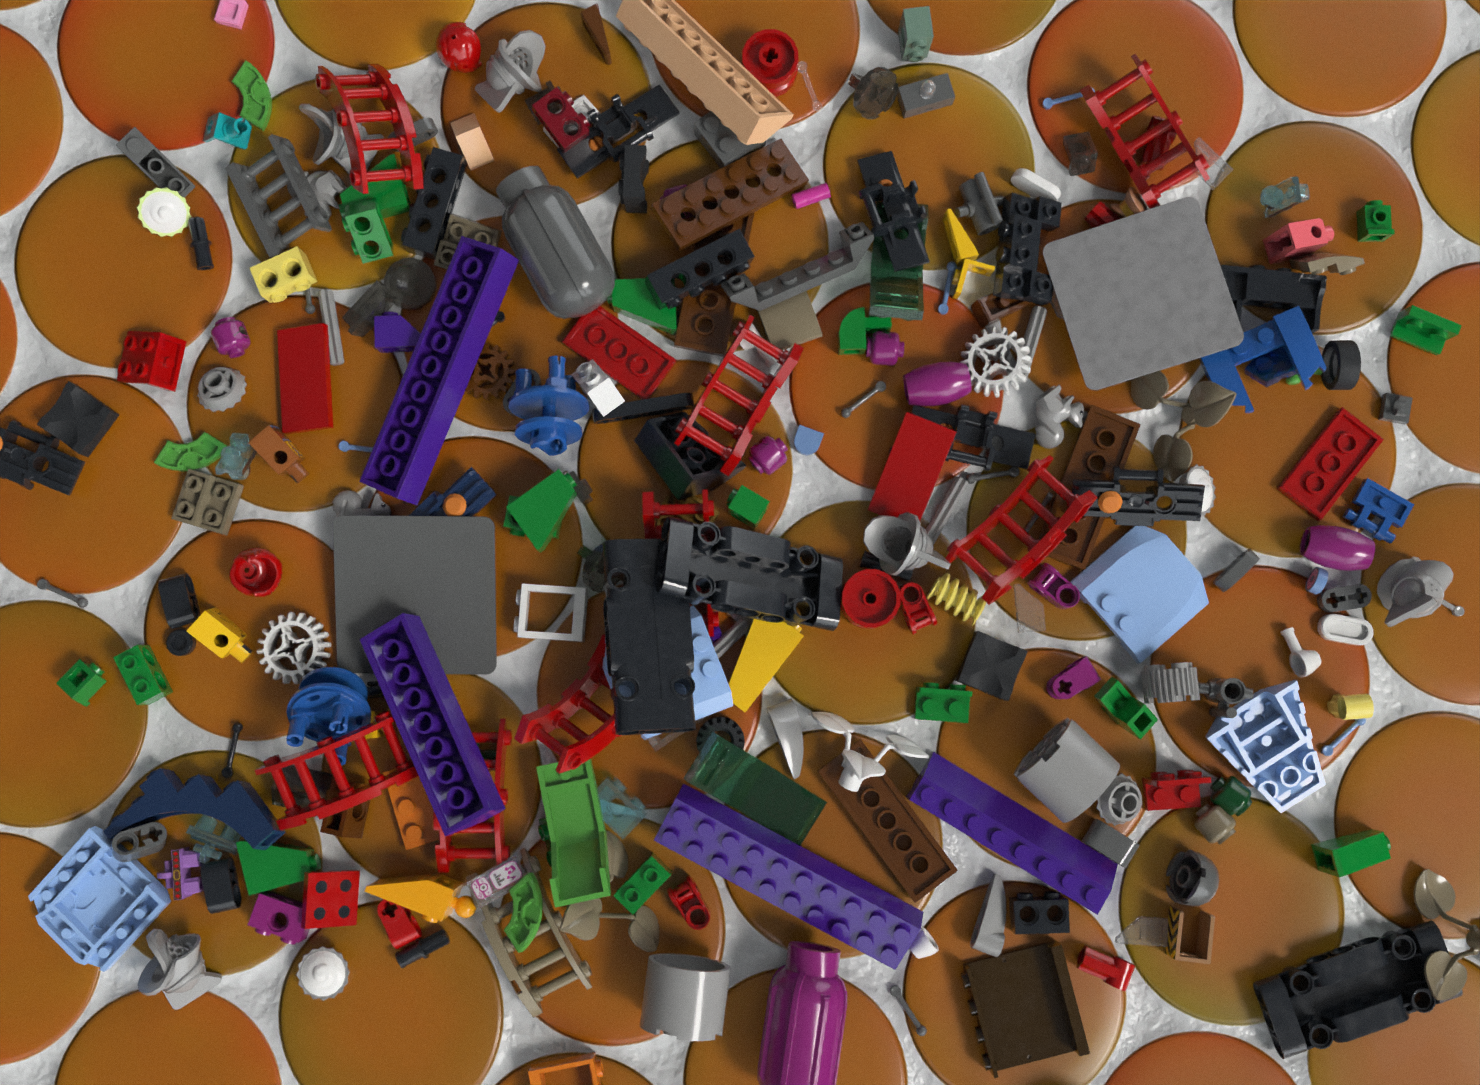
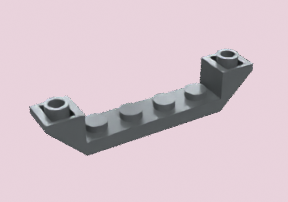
M863 222L853 224L839 231L842 249L807 262L803 266L784 272L782 275L766 282H761L757 286H753L746 274L742 273L720 283L721 287L732 302L760 311L855 270L874 240V234Z

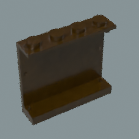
M1055 940L1000 954L998 957L992 956L963 964L964 972L960 974L964 989H969L971 999L967 1000L971 1016H976L978 1026L974 1027L976 1038L979 1044L983 1043L985 1053L981 1054L985 1070H990L994 1078H998L997 1071L1065 1053L1075 1051L1079 1056L1090 1054L1063 948L1058 941Z

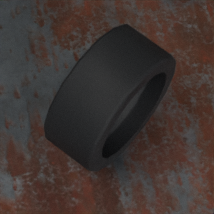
M1330 340L1322 352V358L1326 365V370L1321 374L1323 384L1328 390H1351L1356 386L1361 371V356L1358 345L1353 340Z

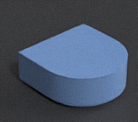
M799 425L794 438L795 449L798 453L805 456L814 454L819 449L824 433Z

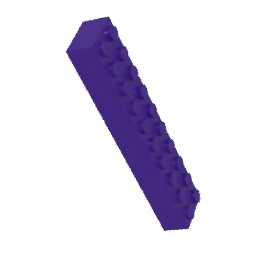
M461 236L359 482L397 499L418 505L519 259L501 248Z
M684 783L654 838V841L894 970H896L921 930L923 911Z

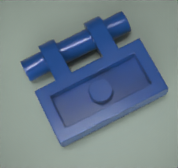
M1367 478L1363 479L1351 501L1360 507L1359 511L1356 513L1348 508L1343 514V518L1349 520L1350 524L1357 529L1363 528L1372 533L1371 537L1378 541L1384 540L1390 544L1396 537L1395 534L1388 531L1390 526L1402 527L1414 504ZM1370 513L1381 519L1378 525L1367 519Z

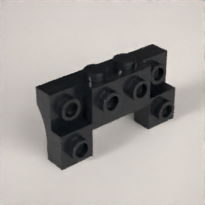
M1010 193L1003 198L1001 216L1003 221H1001L998 228L999 244L995 254L997 263L993 296L1003 299L1023 300L1042 306L1052 302L1053 284L1050 275L1037 272L1041 229L1051 232L1059 228L1061 202L1042 196L1032 199L1015 193Z
M1221 265L1239 322H1241L1242 305L1290 310L1299 306L1311 332L1314 333L1319 330L1321 306L1326 290L1327 276L1291 272L1289 268L1267 270L1262 265H1252L1249 267Z

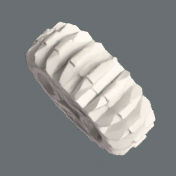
M993 326L991 334H987L986 329H983L981 338L973 334L974 344L966 342L965 346L969 351L961 352V356L965 360L960 363L967 364L971 386L975 385L974 391L976 393H979L984 388V396L988 397L991 391H994L995 397L998 398L1001 390H1004L1006 395H1010L1009 387L1012 386L1015 390H1018L1019 385L1017 381L1026 382L1027 379L1022 373L1027 374L1031 372V368L1027 364L1032 363V358L1027 355L1030 352L1029 346H1023L1025 344L1024 338L1017 339V332L1013 331L1008 335V330L1004 327L1001 333H998L997 328ZM999 344L994 350L986 349L988 346ZM1010 348L1017 355L1015 368L1011 367L1010 363L1006 361ZM977 356L985 363L981 376L975 371ZM998 359H1000L1001 364L995 363L992 366V360L997 361ZM998 374L1007 376L1000 380H992Z
M289 612L287 618L284 615H278V623L274 620L269 621L271 630L265 628L262 630V633L266 635V639L259 638L257 641L260 644H264V649H258L256 652L264 654L265 657L260 659L259 663L269 664L265 668V672H274V680H279L282 677V681L285 684H289L291 679L294 684H300L301 678L303 679L306 674L318 669L317 666L321 668L327 666L322 661V658H330L331 654L324 652V648L331 647V643L324 642L323 639L327 638L329 633H320L324 625L322 623L315 624V617L310 616L306 619L305 613H299L296 616L294 612ZM299 626L305 629L311 637L300 639L292 631L291 627ZM281 635L282 645L276 650V643ZM294 644H301L295 649V653L288 652L294 647ZM313 646L312 656L306 664V652ZM290 658L292 664H296L297 670L287 669L279 662V659Z

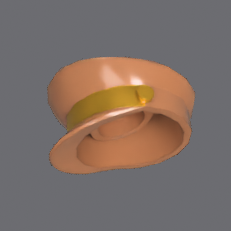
M1135 187L1128 188L1125 199L1120 204H1110L1111 208L1123 217L1149 210L1146 202Z

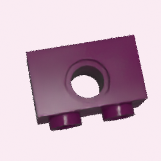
M270 890L259 893L248 922L249 926L255 928V932L266 936L274 934L280 936L282 942L295 945L307 939L310 930L301 928L303 902ZM279 912L285 914L287 918L286 925H281L278 922L277 915Z

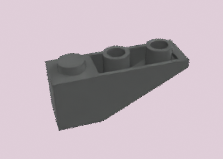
M136 127L116 144L161 189L167 187L172 191H177L180 196L185 198L196 187Z

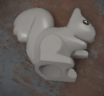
M332 170L316 171L311 175L304 171L320 206L327 212L330 218L331 210L329 206L331 205L339 209L335 196L345 191L347 187ZM291 182L288 183L287 189L293 198L297 194Z
M1060 385L1052 386L1035 400L1036 418L1040 424L1035 428V438L1041 447L1047 449L1055 448L1062 443L1064 430L1060 423L1065 419L1076 428L1083 427V404L1080 402L1071 404L1074 399L1073 395L1062 399L1059 395L1061 391Z
M342 491L333 499V511L336 512L337 517L341 515L391 516L390 507L383 502L379 493L375 494L370 508H362V499L355 491Z

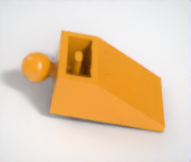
M441 873L378 879L366 886L364 891L421 913L424 920L432 923L442 922L452 914L453 909L462 918L471 917L477 909L472 897L462 896L458 898L464 882Z

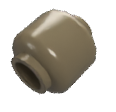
M1206 804L1196 812L1199 818L1195 821V827L1209 843L1218 842L1220 845L1236 832L1234 829L1236 825L1235 819L1220 806L1214 805L1211 807L1209 804Z

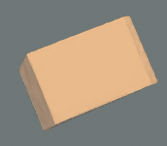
M474 113L451 122L455 137L470 170L494 161Z

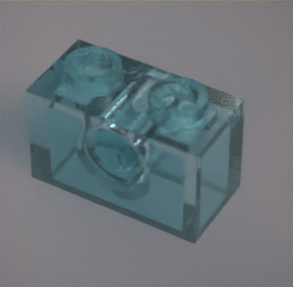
M607 777L597 788L603 819L615 833L624 839L647 815L644 811L646 806L636 796L631 798L625 792L627 787L618 778L615 777L612 780L610 777ZM618 798L624 802L625 810L623 812L616 813L611 809V801Z

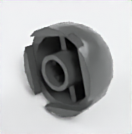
M1188 850L1187 852L1180 851L1173 857L1167 868L1166 876L1171 877L1169 881L1170 886L1166 885V891L1169 898L1174 902L1188 906H1200L1208 903L1215 896L1219 886V873L1212 860L1205 855L1193 850Z

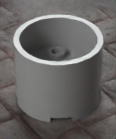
M1069 718L1062 720L1050 729L1033 751H1029L1014 772L1018 781L1063 823L1073 820L1089 808L1108 788L1120 769V763L1075 721Z
M675 953L650 955L648 957L640 1027L655 1035H659L660 1030H662L664 1034L677 1036L678 1040L711 1041L715 1040L716 1034L722 1036L731 967L724 962L695 955Z

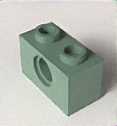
M929 6L903 9L898 28L902 61L919 62L927 58L934 37Z

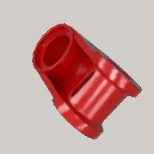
M913 582L902 584L899 587L901 593L900 607L911 634H916L917 630L926 626L937 625L935 614L921 586ZM907 587H912L916 591V598L912 602H908L904 598V590Z
M690 875L686 876V880L673 889L671 887L666 889L673 904L680 911L690 928L701 930L708 925L711 911ZM687 889H689V891H687V892L684 893L683 895L679 896V894H681L682 892H684V891H686ZM695 909L703 910L706 915L705 921L701 923L694 922L691 918V912Z
M383 899L377 907V913L395 949H399L422 936L421 928L410 909L396 904L397 909L395 911H388L386 907L389 904L394 905L395 903Z

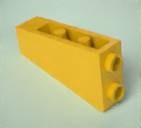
M757 619L753 620L729 682L733 704L743 712L749 709L804 637L800 633L802 628L799 625L790 626L784 621L772 623Z

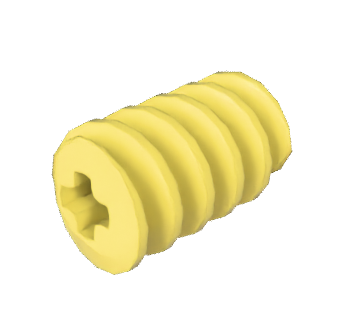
M945 573L942 577L939 576L927 594L926 599L928 600L935 595V605L945 601V611L953 606V615L956 616L962 611L964 613L962 621L965 622L972 617L971 626H973L983 612L986 602L981 597L977 599L978 591L976 589L968 593L969 586L967 584L958 588L959 579L955 578L949 583V573Z

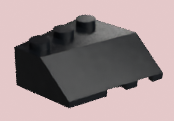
M685 411L647 420L634 440L677 500L702 494V490L713 491L747 466L740 460L732 473L727 476L720 472L724 463L720 459L721 456L686 435L679 446L674 444L679 435L675 432L682 418L687 420L689 416ZM694 420L692 426L708 435L709 432Z

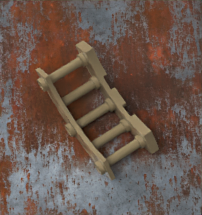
M523 848L520 852L524 864L518 867L522 872V876L529 872L534 873L542 894V910L547 918L541 921L536 936L552 929L561 947L526 965L523 963L519 964L513 953L515 947L508 936H505L500 925L502 918L513 913V901L499 908L493 907L490 896L478 899L472 889V883L480 878L478 874L474 873L466 877L475 907L481 906L485 920L481 923L493 951L509 982L515 980L521 991L517 995L534 1018L543 1013L540 1003L543 997L561 987L580 979L587 990L592 988L589 979L592 971L588 962L580 959L566 933L559 930L562 916L558 910L554 911L538 872L542 870L541 865L535 855L531 857L527 850ZM496 877L498 885L501 886V884L499 883L504 881V878L500 880L498 877ZM490 880V881H488V882H489V884H490V886H491V888H492V894H491V895H493V891H495V890H497V889L493 886V884H492V882H491V880ZM567 957L573 968L572 970L539 987L532 985L529 975Z

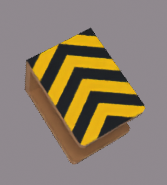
M1170 906L1165 954L1174 960L1211 964L1215 916L1206 911H1200L1196 953L1181 952L1184 912Z

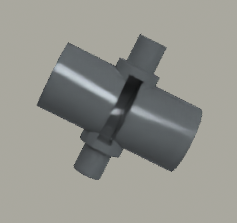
M979 172L974 175L973 179L959 186L965 203L955 208V215L957 218L963 216L966 218L971 217L977 235L981 236L999 228L1000 222L1003 221L998 206L1003 205V196L994 197L984 172Z
M1212 678L1206 683L1198 682L1199 693L1204 694L1210 702L1218 703V707L1214 706L1209 709V714L1212 717L1235 718L1237 711L1235 708L1229 707V704H1237L1244 698L1252 699L1253 689L1246 688L1244 683L1236 678Z

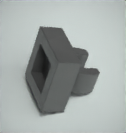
M1391 393L1383 394L1378 420L1403 425L1409 423L1412 397Z

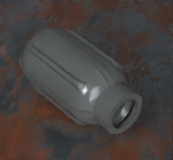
M539 166L525 167L507 176L496 188V192L505 207L502 216V228L507 241L517 259H519L523 270L544 307L555 317L563 319L578 318L600 307L613 292L615 276L609 261L575 200L561 187L550 185Z

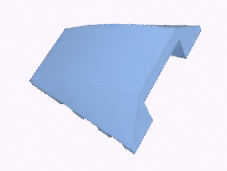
M1297 680L1274 685L1255 692L1252 699H1244L1233 706L1237 711L1235 718L1216 717L1205 736L1280 813L1326 785L1317 751L1313 749L1311 741L1313 737L1311 729L1307 727L1304 716L1306 711L1303 702L1300 701L1298 694L1300 689Z

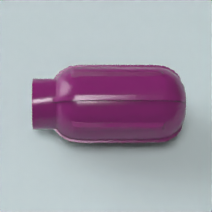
M789 942L786 964L779 967L775 972L769 987L758 1062L759 1085H836L847 1011V990L844 981L838 975L841 955L839 949L814 942Z

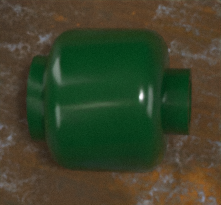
M1220 776L1210 786L1213 790L1210 800L1229 815L1235 814L1240 816L1252 804L1250 800L1251 791L1235 776H1229L1225 779Z

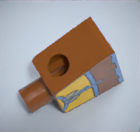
M268 425L248 442L278 475L289 474L297 484L309 475V472L300 464L305 457L289 438L282 433L279 427ZM284 453L288 457L285 463L282 462V455Z

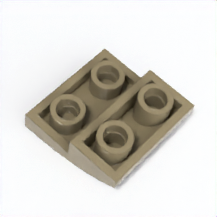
M450 214L444 239L440 240L434 265L448 270L461 236L497 247L502 230L456 214Z
M1327 252L1310 253L1289 259L1292 269L1300 270L1302 273L1309 272L1312 275L1325 271L1346 275L1355 272L1357 266L1365 264L1364 258Z
M807 291L764 310H757L768 341L781 350L791 348L794 343L799 345L823 336Z
M188 469L171 519L227 536L244 486Z

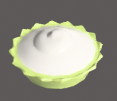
M167 187L162 189L154 188L152 191H146L145 195L139 198L140 204L137 206L139 212L138 219L142 221L143 227L149 229L151 234H158L160 237L166 235L173 237L176 233H182L183 228L188 227V220L191 218L189 213L190 206L186 203V199L180 196L177 191H172Z

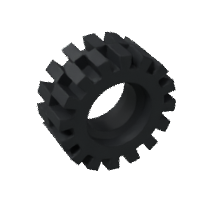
M716 717L705 722L698 731L696 739L697 749L701 757L708 763L716 766L729 765L736 761L743 752L745 743L744 734L740 726L727 717ZM716 731H725L731 737L730 747L723 752H718L711 747L710 738Z

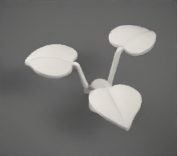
M829 712L808 713L807 717H812L825 729L845 736V749L842 752L844 760L841 765L844 767L838 783L847 790L857 792L864 779L883 776L886 770L878 761L889 749H896L899 753L910 757L925 759L929 757L917 744L899 735H887L886 740L889 743L884 746L874 759L865 757L856 751L850 750L851 733L854 732L855 728L847 720Z

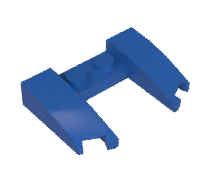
M1299 306L1273 316L1272 321L1243 332L1244 339L1240 345L1198 358L1209 381L1237 393L1232 406H1245V413L1254 412V408L1235 366L1283 346L1305 390L1312 386L1313 383L1309 378L1318 368L1323 372L1326 370V365Z

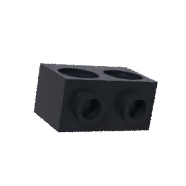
M1055 891L1043 892L1044 896L1033 897L1031 892H1019L1017 897H1009L1010 930L1015 935L1070 933L1068 899L1060 896V892ZM1052 905H1057L1058 914L1056 917L1048 918V908ZM1025 906H1030L1032 910L1030 917L1021 919L1020 910Z

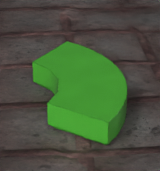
M245 60L232 80L243 96V107L239 116L264 131L271 116V93L263 76L251 63Z
M204 432L197 440L188 444H176L167 441L154 463L174 471L198 470L218 460L227 451L229 446Z
M533 872L527 873L509 889L513 899V913L504 932L518 953L523 952L531 944L537 934L542 918V894Z

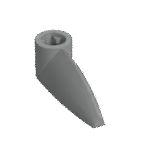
M790 698L767 707L766 710L792 778L796 779L800 776L804 745L799 714L793 700Z
M993 873L971 936L970 947L998 957L1005 940L1006 897L1001 876Z

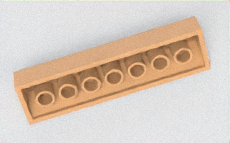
M622 0L616 17L624 24V28L632 32L639 39L640 44L647 47L659 62L665 64L671 70V74L680 79L687 86L688 91L696 95L704 103L705 108L712 111L724 126L730 128L737 135V139L746 145L763 143L792 119L794 114L675 0Z

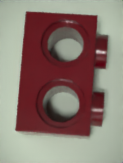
M556 87L532 105V111L562 152L566 153L589 136L590 130L588 127L590 123L581 112L577 114L572 107L574 102L566 91L561 92ZM556 102L561 105L562 110L557 114L549 112L547 107L550 103ZM567 124H573L578 128V132L570 136L564 132L563 128Z

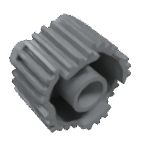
M1192 662L1172 663L1171 669H1166L1165 665L1144 666V671L1141 672L1144 704L1154 703L1153 698H1157L1158 703L1186 701V695H1190L1191 700H1200L1197 668L1193 667Z

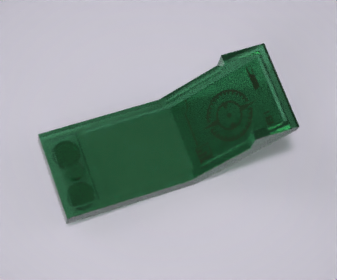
M877 201L876 207L883 224L888 222L882 202ZM918 204V207L925 206L927 212L924 221L917 224L925 246L929 219L928 205ZM903 229L895 230L894 236L899 240H904L908 237V233ZM881 236L874 237L870 263L869 315L879 318L892 317L907 321H922L924 313L923 265L894 272L884 240H882Z
M714 732L711 733L683 778L693 786L734 807L762 826L801 846L827 804L819 796Z

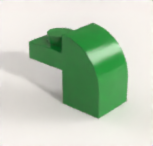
M865 307L849 312L844 317L838 332V355L864 354L866 351V334H872L875 331L890 332L892 328L891 317H885L883 313H873L869 317H865Z
M1113 677L1094 695L1103 706L1101 709L1112 720L1140 740L1158 721L1144 703L1132 697L1123 685Z

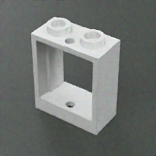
M522 584L521 590L518 589L516 594V605H520L519 616H515L514 632H518L517 637L584 642L588 589ZM530 592L575 595L572 634L527 631Z

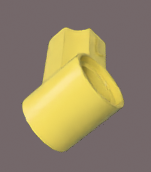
M1369 694L1333 695L1332 699L1327 702L1328 712L1334 714L1335 718L1351 720L1371 718L1373 716L1374 705Z

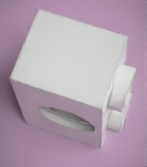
M593 359L582 363L571 374L603 417L625 402L610 378Z

